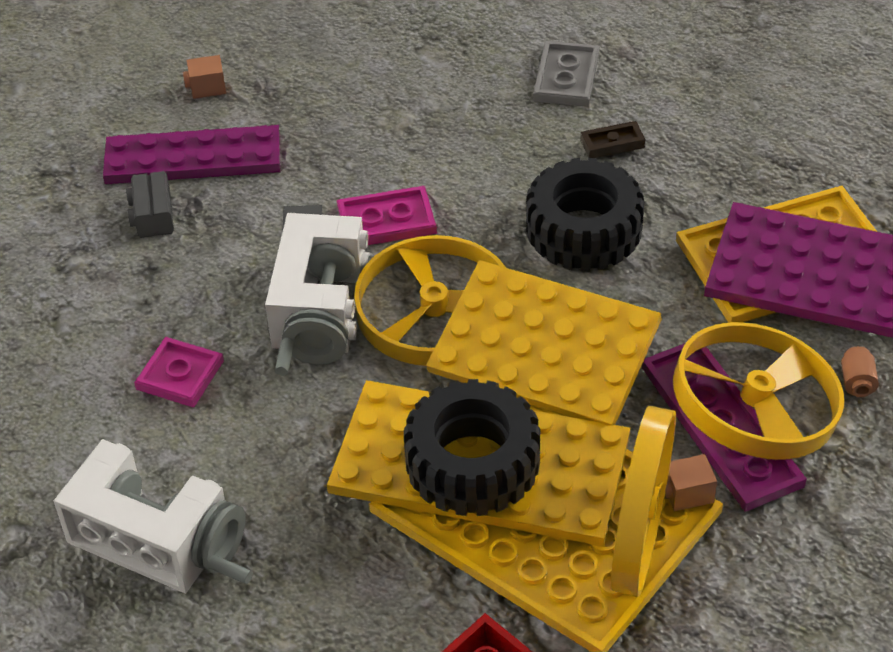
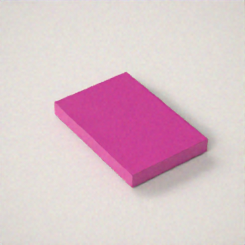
M425 186L337 200L339 216L362 217L363 230H368V245L437 234V226Z

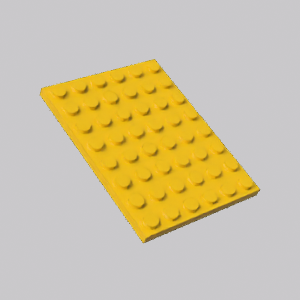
M530 405V409L535 411L561 415L540 407ZM628 449L604 547L370 502L369 507L372 514L588 651L608 652L722 513L723 503L715 499L714 503L674 512L669 499H664L648 574L639 597L615 592L611 589L616 534L633 454Z

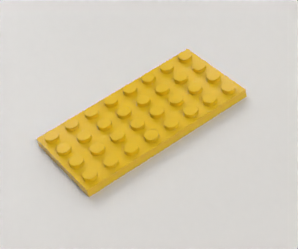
M365 381L327 482V492L329 494L604 547L631 428L618 425L607 426L596 421L533 410L539 420L538 427L540 428V467L532 488L527 492L524 491V497L517 503L513 504L510 501L508 508L497 513L494 509L488 511V515L477 516V513H467V516L456 515L455 510L449 509L448 512L436 508V502L434 501L431 504L426 502L420 496V491L418 492L411 485L406 471L404 449L406 419L410 411L415 409V404L422 397H429V391ZM473 436L457 439L445 446L444 449L456 456L478 458L497 451L501 446L487 438Z

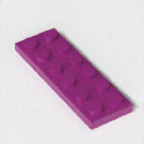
M279 125L106 137L103 167L104 184L131 183L133 175H150V173L160 171L167 173L168 180L280 172Z
M686 343L644 359L641 367L670 409L676 411V417L701 452L706 455L709 463L744 512L805 488L807 478L792 459H764L732 450L704 434L685 415L674 393L673 375L681 351ZM707 347L695 351L686 359L729 377ZM685 371V376L692 392L710 412L740 430L764 437L755 410L742 400L740 390L734 383Z

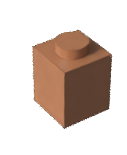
M220 55L187 60L188 71L183 72L185 88H191L193 99L226 94Z
M705 454L671 461L664 499H669L674 512L714 503L717 479Z

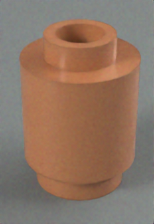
M858 346L848 349L841 360L845 390L851 395L866 397L875 392L879 386L875 358L865 347Z

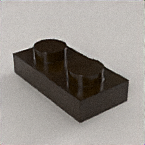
M637 121L581 131L580 141L588 158H598L645 148L646 139Z

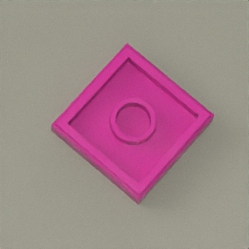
M165 337L135 380L136 390L194 408L223 364V354Z

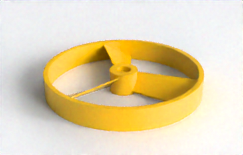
M429 235L400 241L376 254L359 274L354 293L357 322L365 338L376 349L393 359L408 364L426 366L435 347H417L400 343L399 341L423 314L430 317H439L446 312L453 313L464 291L448 290L445 284L434 281L427 254H449L467 258L477 263L481 260L505 267L501 260L485 247L458 237ZM404 260L422 286L420 288V307L383 332H379L368 321L362 311V297L370 282L381 271L398 261Z
M730 322L716 324L698 331L684 345L674 370V393L681 409L690 421L704 434L721 445L753 457L775 460L793 459L817 451L831 438L844 409L842 385L828 362L801 340L780 330L763 325ZM725 342L758 345L782 354L765 371L753 370L749 372L744 383L686 360L691 354L703 347ZM685 371L743 385L740 392L741 398L747 405L754 407L764 437L740 430L710 412L692 392L687 382ZM812 375L822 386L829 399L832 421L821 431L803 437L774 392Z
M648 406L643 415L630 462L618 522L611 574L612 591L639 597L643 590L655 546L669 476L676 426L675 410Z

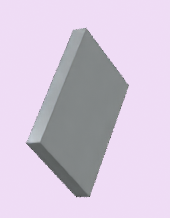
M545 41L533 92V102L589 107L600 46Z

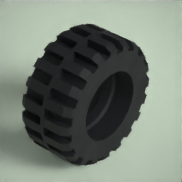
M573 158L567 163L563 160L556 163L554 168L548 167L543 170L540 176L538 175L533 180L531 187L528 189L526 198V232L528 233L529 242L542 257L547 256V260L554 265L559 263L563 265L564 269L573 270V268H581V271H590V268L606 269L608 264L616 265L623 261L624 257L627 258L641 240L644 215L643 191L632 175L629 176V173L621 167H614V164L604 161L602 163L598 162L595 158H588V160ZM587 210L602 215L593 218H580L567 213Z
M468 379V383L460 384L457 380L449 382L446 388L442 389L439 386L429 392L428 398L424 396L415 404V409L410 411L404 428L406 471L413 488L418 492L420 491V496L430 504L433 501L436 502V508L448 512L449 509L455 510L456 515L467 516V513H477V516L488 515V511L494 509L497 513L508 508L510 501L513 504L517 503L524 497V491H529L534 485L535 476L538 475L540 467L539 420L536 413L530 409V404L521 396L516 398V392L506 386L504 389L499 388L498 383L488 380L487 383H478V379ZM473 436L487 438L501 446L497 451L478 458L456 456L444 449L445 446L457 439Z

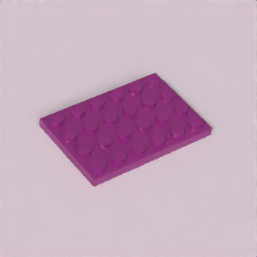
M733 202L705 286L704 296L893 338V235Z

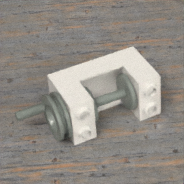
M287 213L265 303L271 347L279 349L275 367L276 374L281 376L288 374L291 356L302 362L315 365L335 362L345 353H348L350 340H356L357 322L352 321L355 313V300L349 299L347 285H333V282L356 283L362 269L370 261V253L365 252L368 246V230H363L362 217Z
M102 439L53 500L67 543L185 594L203 569L210 573L219 572L245 584H248L252 579V570L231 562L240 545L245 529L246 514L243 507L225 501L223 488L216 482L203 480L193 475L181 491L168 501L166 506L141 497L143 494L142 479L137 472L132 451L123 444H114Z

